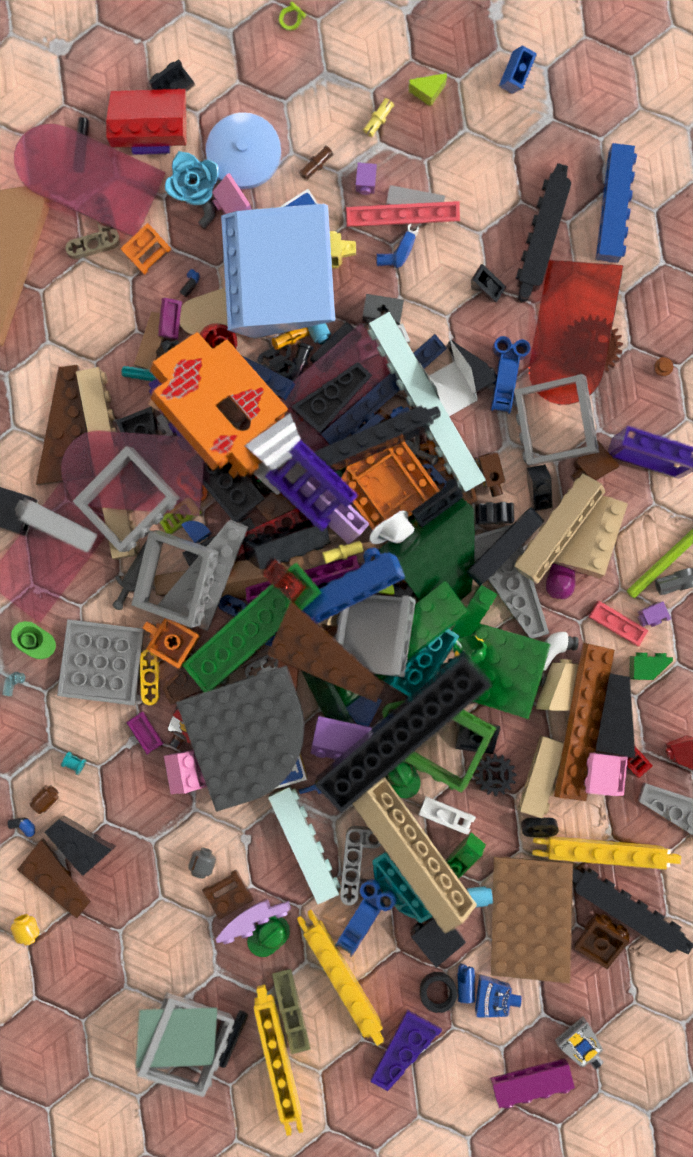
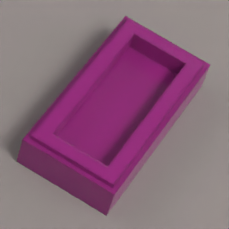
M162 298L158 329L159 337L178 339L182 301Z
M144 712L139 713L126 722L146 754L164 744Z

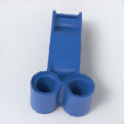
M501 336L496 339L492 347L493 353L499 357L491 411L500 410L510 414L519 362L525 359L530 352V344L524 339L511 344L508 337ZM497 344H505L506 350H499ZM516 347H523L525 349V353H518Z
M369 879L362 884L360 894L364 899L335 944L336 947L339 946L348 952L350 957L353 956L380 911H389L397 902L396 894L391 890L381 892L380 883L375 879ZM367 885L374 887V894H370L367 891ZM383 896L390 898V905L383 903Z

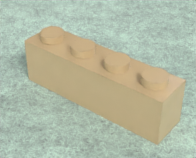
M540 735L518 805L520 812L542 819L544 814L548 813L550 806L548 800L549 796H552L555 791L553 783L555 777H558L563 742Z

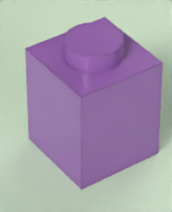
M358 163L356 192L362 195L374 193L377 164Z

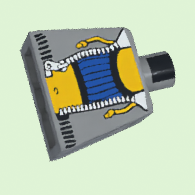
M584 1016L555 1039L558 1047L579 1066L584 1067L590 1063L594 1069H598L603 1064V1060L598 1056L603 1051V1048Z

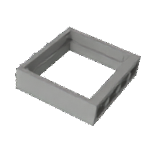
M580 374L515 390L513 402L515 407L518 408L516 419L518 425L521 426L522 433H519L521 444H524L523 460L525 463L527 462V465L536 466L599 453L586 376ZM576 383L587 447L534 458L523 395Z
M126 446L73 502L119 552H129L132 548L136 547V542L140 538H144L149 534L150 528L154 524L156 525L164 518L163 514L167 510H172L180 497L134 448ZM132 460L166 497L121 541L88 504Z
M24 498L23 501L19 500L15 508L16 516L20 520L87 553L97 534L27 498Z
M160 530L149 531L131 605L188 627L199 626L202 618H204L205 605L209 600L208 593L214 581L213 573L218 564L216 561L219 551ZM163 542L203 556L189 616L149 602Z
M166 992L160 1009L165 1010L141 1067L135 1068L137 1076L204 1097L208 1088L211 1087L213 1073L218 1070L220 1055L226 1050L228 1035L233 1032L234 1018L230 1013L217 1009V1019L222 1020L215 1037L214 1061L212 1065H204L198 1082L151 1068L150 1065L175 1005L187 1009L212 1008Z

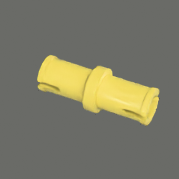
M384 98L377 111L372 113V118L363 129L367 134L370 128H372L368 136L373 137L380 125L385 123L386 116L394 107L392 101L385 107L389 99Z
M359 540L348 545L341 544L338 548L324 551L322 554L325 563L328 564L332 561L345 560L348 556L362 553L363 547Z

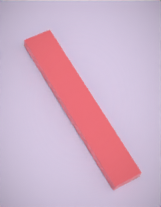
M460 201L346 207L347 227L460 221Z

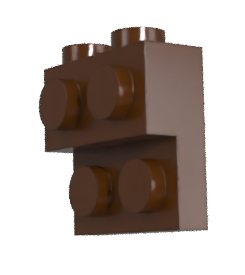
M595 913L586 924L583 934L574 944V949L608 969L630 942L629 933L623 925L618 924L616 926L607 915L601 914L600 916Z

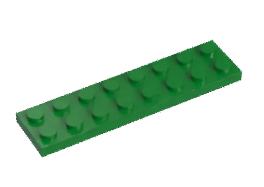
M294 563L281 575L278 583L274 581L182 664L203 692L215 689L278 632L291 600L298 608L303 610L322 593L298 563ZM289 573L304 587L295 599L278 585Z
M446 581L415 604L407 661L469 613ZM375 674L381 681L388 676ZM330 683L346 707L361 697Z

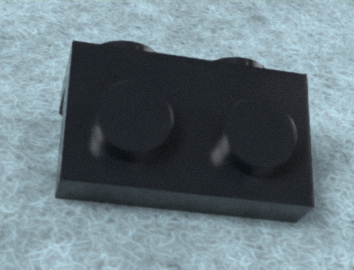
M179 59L169 63L166 69L154 74L151 80H149L152 90L186 89L187 92L195 86L194 81L183 68Z

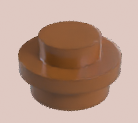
M666 357L659 358L654 364L656 374L662 377L671 374L674 368L673 362Z

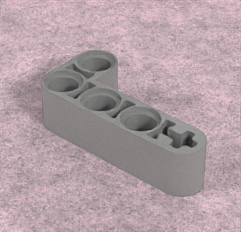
M351 826L346 832L340 896L341 901L348 906L355 904L358 899L363 847L378 848L381 846L378 841L371 842L368 839L373 833L369 827ZM356 831L360 834V838L352 840L349 837L350 833ZM351 851L357 852V859H349L348 853ZM354 871L357 875L354 879H348L346 873ZM348 885L352 886L351 898H347L346 895L348 893Z

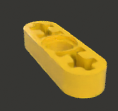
M144 650L140 655L141 699L146 705H153L160 699L159 657L150 652V655L154 656V660H151L150 664L151 666L155 665V669L149 668L144 670V666H148V660H145L144 657L148 656V652H150ZM149 671L155 675V680L152 683L145 680V674ZM145 685L156 686V688H151L152 694H155L152 702H150L149 698H146V695L149 694V688L145 689Z

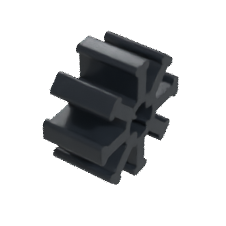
M486 502V504L479 503L475 505L477 525H503L514 522V503Z

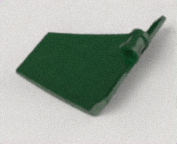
M463 498L422 528L412 514L408 517V521L413 526L414 532L400 543L388 541L379 548L380 554L391 553L397 557L405 576L404 581L419 601L445 581L460 600L472 590L473 579L466 571L474 564L475 557L474 509Z

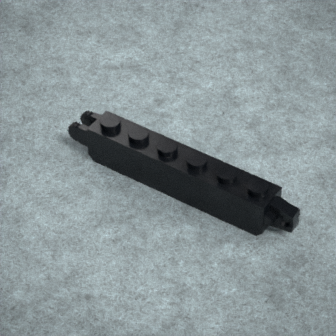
M557 163L548 180L544 179L541 189L544 191L543 197H539L536 206L539 212L538 215L534 214L531 223L534 229L532 233L529 232L526 244H529L527 251H523L520 260L524 263L522 269L518 268L515 277L518 280L517 287H520L518 300L521 303L528 301L532 291L535 292L540 289L543 283L572 184L570 179L567 178V165Z
M421 405L317 450L314 453L335 472L425 433L429 430L430 425L434 424L433 420L441 416V412L438 406L427 410L426 407L423 408Z
M573 867L572 887L576 893L666 951L672 953L679 950L689 955L693 948V943L685 937L680 925L672 920L670 923L665 921L663 914L657 910L651 912L647 909L649 906L639 899L637 902L631 899L632 895L624 889H621V891L615 889V884L607 878L604 881L598 878L599 874L593 869L588 868L586 870L582 867L578 870Z

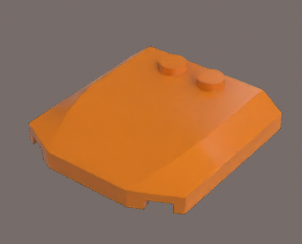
M405 441L347 466L341 478L358 495L352 503L361 516L369 523L372 531L376 526L399 511H406L408 517L411 516V511L440 491Z

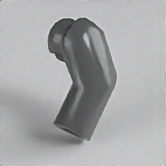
M211 200L201 205L204 216L198 224L204 229L207 228L216 216L215 206Z

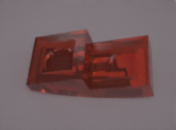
M276 559L263 572L265 578L274 587L279 588L290 601L295 602L306 589V586Z

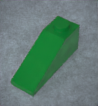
M483 585L478 586L466 605L469 613L459 620L451 631L459 635V638L471 636L498 594Z

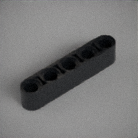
M530 507L466 573L479 586L484 584L545 520Z

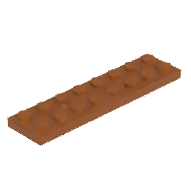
M583 643L554 797L579 801L587 800L588 793H586L585 779L588 776L587 760L590 757V753H596L614 649Z

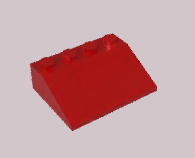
M186 89L110 91L106 118V138L111 147L187 146Z

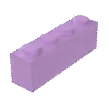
M311 477L299 490L308 498L321 483L315 477ZM326 490L313 504L322 512L335 497ZM341 504L328 516L331 520L328 526L347 544H350L359 537L369 525L351 505L346 508Z

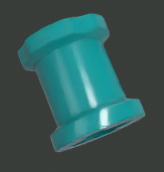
M69 751L64 757L61 766L73 770L76 775H79L87 760L80 759Z

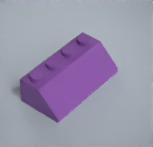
M318 716L311 754L319 758L328 757L336 760L372 728Z

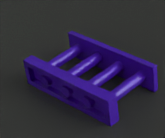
M299 440L288 451L292 457L279 470L277 468L271 469L265 477L271 485L275 486L311 520L315 527L323 531L331 522L328 516L341 504L347 508L358 495L304 442ZM299 462L306 469V472L292 484L285 475ZM314 476L321 485L307 498L299 489ZM328 490L335 499L321 512L313 503Z

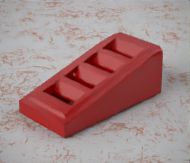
M635 746V754L639 758L631 764L630 761L633 758L628 757L627 768L635 777L640 778L653 765ZM643 762L644 764L636 770L635 768Z

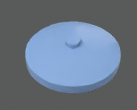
M236 113L223 118L213 127L206 142L207 160L218 164V179L220 181L230 173L240 189H250L262 185L276 172L281 159L280 140L273 126L262 117L251 113Z

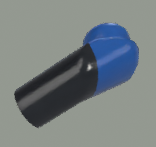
M194 269L188 271L187 277L189 280L180 290V293L185 297L190 295L200 279V274Z
M28 818L8 820L9 829L20 828L26 837H32L35 834V826Z

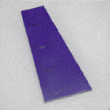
M407 1009L370 1081L389 1091L405 1073V1070L417 1060L420 1053L442 1032V1028Z

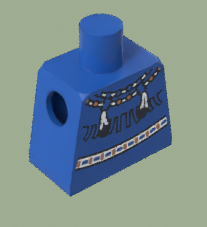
M479 974L475 1003L476 1017H507L510 1006L521 1007L522 997L521 995L511 994L512 988L509 983Z

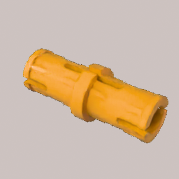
M306 327L285 332L280 336L272 338L271 343L277 350L288 344L293 345L297 340L309 336V330Z

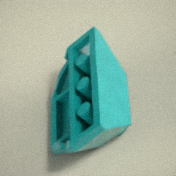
M387 851L372 860L374 879L380 883L382 891L391 890L396 894L397 902L394 906L399 912L416 919L420 923L433 917L419 896L413 891L407 879L401 874L397 865L391 860Z

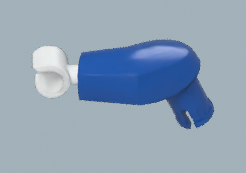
M411 224L408 225L407 231L395 252L376 254L377 266L402 267L412 250L419 227H417L416 231H411Z

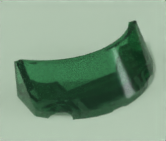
M301 670L325 718L355 724L334 684Z

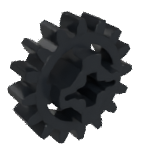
M493 753L492 758L485 755L486 760H480L481 766L476 768L479 771L474 773L475 777H479L475 782L476 784H482L480 786L481 791L487 789V795H490L491 791H493L495 796L498 795L499 791L504 795V789L511 790L509 784H515V781L512 779V777L517 776L515 772H512L515 766L509 765L511 762L509 758L504 761V755L502 754L499 758H497L496 753ZM500 762L497 766H491L489 763ZM485 769L486 778L483 780V770ZM489 769L498 772L497 774L499 775V778H501V780L493 777V775L491 774L492 772ZM506 769L508 772L507 780L504 779V772L506 771ZM493 784H501L499 787H490Z

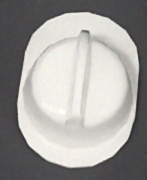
M399 511L376 526L370 535V541L374 544H380L387 540L394 543L404 541L414 532L413 526L408 521V513L406 511Z

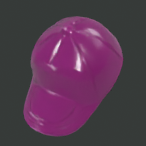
M553 563L546 580V591L552 598L568 599L575 590V570Z

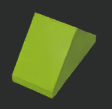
M447 74L410 79L408 90L431 107L446 86Z

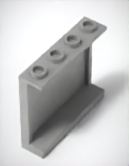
M372 595L340 612L337 617L338 629L334 639L372 673L404 677L416 600L410 596H402L401 598Z

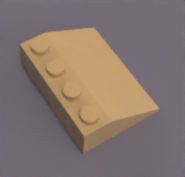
M602 496L553 563L598 579L605 576L628 503Z

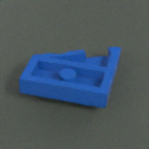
M361 696L348 707H344L357 725L369 727L382 700L378 698L374 702Z

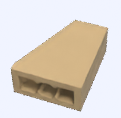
M560 659V663L551 664L536 704V709L570 710L579 664H572V660Z

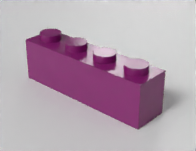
M566 1058L490 1078L498 1108L504 1109L511 1108L517 1103L527 1104L532 1102L533 1099H546L551 1097L552 1094H565L570 1092L571 1089H575Z

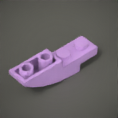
M267 899L248 908L225 927L217 937V943L223 942L225 945L235 941V937H249L253 935L252 931H255L257 928L255 922L259 925L268 922L269 917L276 915V918L288 915L287 911L291 909L289 901L270 907L269 900Z

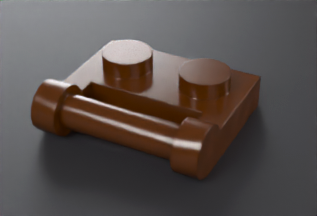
M237 870L232 871L231 875L216 884L202 889L203 894L208 899L219 920L253 901L250 891ZM237 883L238 886L215 898L213 895L229 884Z

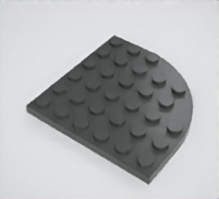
M287 665L176 702L216 812L253 801L270 793L286 779L299 758L304 741V717Z

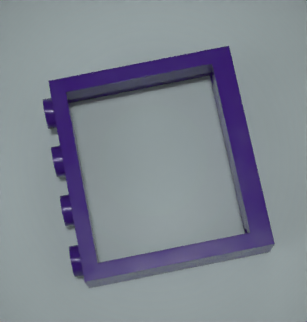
M631 426L625 427L611 439L608 452L614 459L677 479L693 472V446ZM629 431L634 433L633 439L629 438ZM674 464H678L680 467H674Z

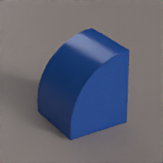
M187 521L181 524L193 542L197 544L212 534L208 527L198 521Z

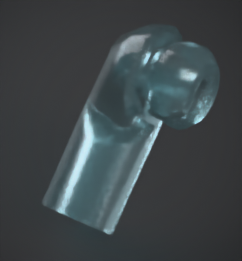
M14 672L5 679L2 695L12 696L14 685L23 683L25 681V674Z

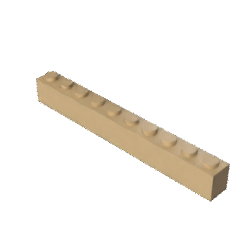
M99 367L76 371L96 477L121 452L120 446H117L116 443L118 432L116 427L113 428L112 423L115 420L114 412L109 407L111 396L109 390L106 391L105 384L108 383L107 376ZM125 468L100 492L105 524L121 541L136 528L134 520L131 521L130 513H133L132 505L127 500V495L129 494L128 485L123 480V476L126 475ZM109 541L112 559L118 560L137 556V551L140 550L139 541L136 542V547L132 548L129 552H119Z

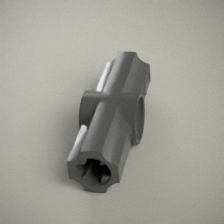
M693 568L683 569L674 572L672 575L656 579L655 586L659 595L692 588Z

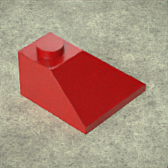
M686 735L665 743L667 746L665 752L669 760L693 770L692 736Z

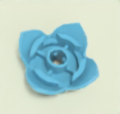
M178 151L172 162L173 175L167 178L165 182V191L174 199L185 201L191 205L205 204L212 197L213 188L218 180V164L211 160L200 162L194 155ZM194 179L196 183L192 185L190 181Z

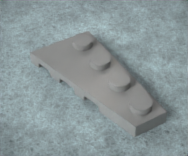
M643 782L638 801L693 835V798Z

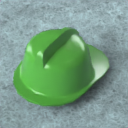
M20 622L14 626L11 632L13 644L21 652L32 658H48L56 649L54 637L32 622Z

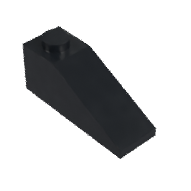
M449 341L447 348L454 359L451 342ZM452 341L472 369L475 393L478 394L494 385L496 382L495 378L497 377L492 367L489 368L487 363Z

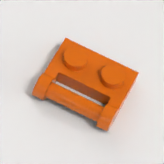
M149 223L142 227L120 248L143 275L148 272V269L163 254L172 250ZM157 242L160 247L142 264L138 259Z

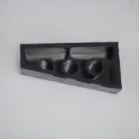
M357 362L291 406V409L320 435L367 383L372 374Z
M151 406L116 420L125 446L134 448L164 480L156 411ZM132 461L143 492L148 495L160 490Z
M306 520L293 524V528H276L275 533H257V538L248 540L246 536L243 539L242 546L246 560L259 569L265 570L271 568L273 564L288 562L292 557L304 556L308 551L320 550L325 545L330 544L327 527L321 531L312 524L311 520Z
M610 673L596 750L636 758L630 677Z

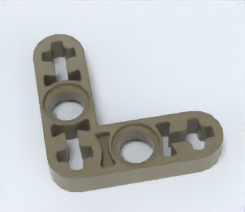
M96 194L92 198V207L100 232L70 240L66 244V252L73 259H80L118 247L120 244V236L112 208L104 194ZM99 200H102L104 202V212L101 211V208L98 205ZM104 217L111 218V222L107 226L101 224V220ZM107 231H110L114 238L112 243L108 240L109 235ZM91 240L98 241V245L94 249L88 247V243ZM81 243H84L86 251H84V249L81 248L83 247ZM73 246H76L78 248L77 253H73V251H71L73 250Z

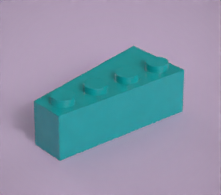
M449 629L407 661L404 677L387 676L383 681L410 697L438 673L459 635Z

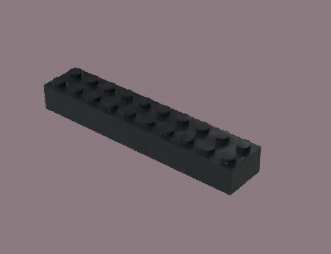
M463 650L316 777L314 785L340 813H343L492 686L489 677Z

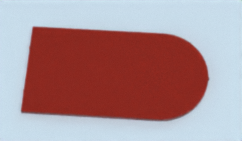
M549 260L529 362V378L532 386L583 374L587 379L589 396L597 389L605 370L623 265ZM576 383L537 392L546 401L558 405H571L579 402Z

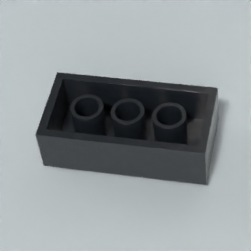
M196 454L186 463L228 516L235 522L240 523L256 510V506L265 499L246 475L244 477L237 475L233 478L228 473L232 467L229 461L220 468L218 466L212 470L202 457Z

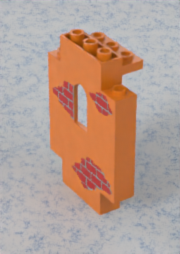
M196 332L153 361L150 372L162 385L153 390L151 400L212 470L218 466L221 468L229 461L232 467L228 473L233 478L237 475L244 477L247 473L253 474L259 468L258 465L263 461L245 445L283 419L288 408L228 340L212 349L202 336ZM229 396L249 419L250 428L246 431H239L234 428L216 405Z

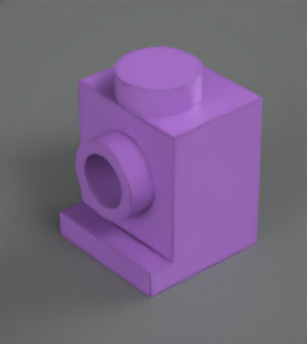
M657 602L638 611V620L642 627L646 625H651V627L662 623L661 619L663 621L671 620L664 602Z

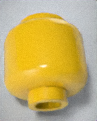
M23 914L13 920L11 932L16 943L27 946L35 942V938L39 935V928L33 916Z

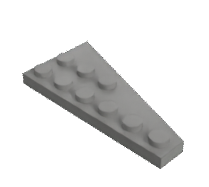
M231 519L207 546L219 551L216 561L218 564L213 573L214 581L208 593L209 600L203 612L204 618H202L201 624L197 626L206 631L211 626L248 529L247 526ZM199 555L158 606L189 616L203 556Z
M511 525L475 535L474 561L476 562ZM521 545L488 581L526 635L533 639L549 634L534 582L520 574L514 566L517 558L524 553Z

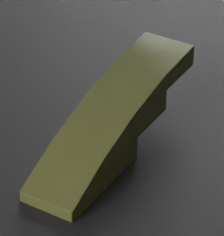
M288 969L273 973L280 1014H282L290 1052L295 1054L310 1050L307 1029L292 970Z

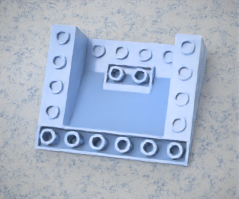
M314 204L242 210L221 215L227 325L229 331L256 339L335 321L327 205Z

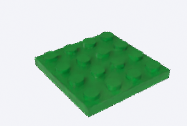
M479 623L472 636L482 639L487 645L486 657L477 666L489 677L492 686L474 702L529 719L551 644Z

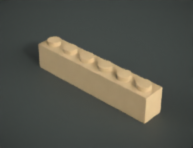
M582 474L580 478L574 481L572 489L563 496L557 509L551 512L549 520L540 527L537 536L529 542L523 555L517 558L514 566L520 574L536 584L539 583L604 495L605 490L600 482L585 474Z

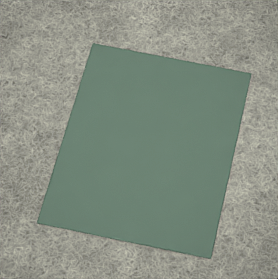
M217 1008L173 1009L150 1067L212 1065L215 1050ZM165 1009L139 1010L136 1068L141 1067Z

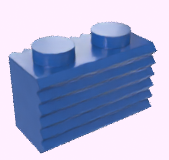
M523 45L513 50L499 87L511 94L523 89L537 54Z

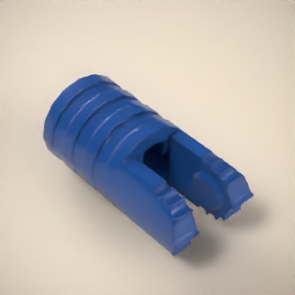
M460 963L458 966V1002L474 1003L475 969Z

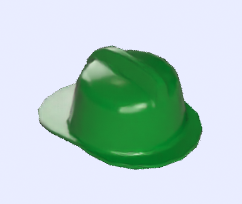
M400 763L385 776L400 798H411L420 789L421 781L415 767L410 763Z
M276 915L269 917L268 922L256 926V930L252 931L253 935L248 937L247 943L248 948L255 956L268 957L288 940L290 934L289 924L283 917L276 918Z

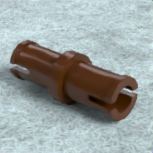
M324 146L299 171L300 176L308 181L334 155L332 150L328 146Z

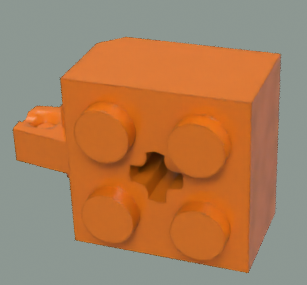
M164 618L161 624L158 622L156 626L148 621L143 626V629L151 633L149 638L152 639L146 649L178 669L183 667L182 664L187 661L201 637L199 633L189 627ZM177 638L176 642L178 644L171 646L172 642L170 641V639Z

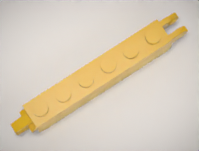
M556 836L533 838V843L546 844L547 848L546 850H532V855L548 857V859L655 869H667L670 863L681 864V856L679 854H672L670 849L659 845Z
M312 910L307 911L313 925L308 927L302 916L297 917V921L304 931L305 939L364 1038L372 1037L378 1046L384 1042V1038L380 1033L383 1028L378 1014L338 947L335 946V942L323 922L317 919Z
M265 984L260 985L256 989L258 997L254 998V1012L280 1122L284 1124L286 1135L290 1136L292 1135L290 1122L296 1121L298 1132H304L301 1120L302 1111L275 997L272 994H267Z

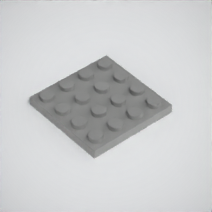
M67 619L57 696L135 705L140 655L143 648L145 629Z

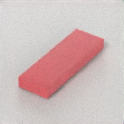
M597 601L588 618L637 647L640 646L649 631L600 601Z

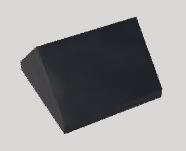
M458 723L455 749L477 752L484 737ZM489 723L496 727V730L484 753L493 754L500 726Z

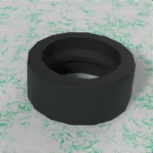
M433 972L422 980L420 984V998L423 1005L429 1011L444 1013L454 1006L457 999V989L449 975L442 972ZM435 981L444 982L450 990L448 999L440 1004L431 1002L427 996L428 986Z

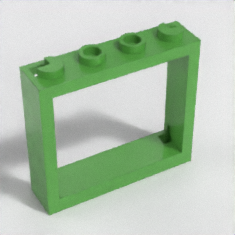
M465 710L459 713L453 720L482 735L484 738L463 779L416 752H413L403 761L414 765L416 770L431 775L435 781L447 784L451 790L455 789L461 793L467 788L496 730V727Z

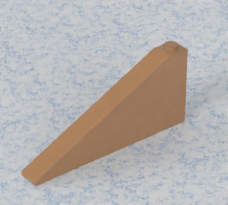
M42 184L0 190V347L4 345L49 211L50 193Z

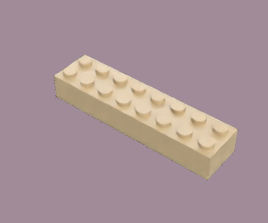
M384 777L355 801L353 805L366 822V825L377 837L378 842L387 851L391 860L397 865L401 874L412 886L413 891L422 900L426 909L432 914L438 926L442 928L444 933H447L461 925L477 904Z

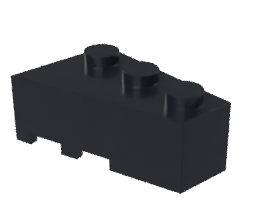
M65 815L44 832L82 876L116 847V845L105 841L97 834H93Z

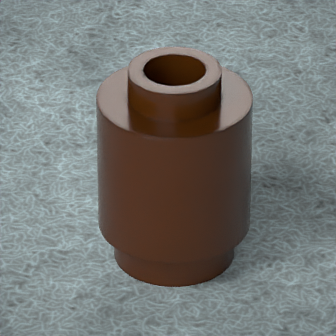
M45 785L31 799L30 807L38 814L46 812L59 799L57 795L59 793L58 790L52 785Z

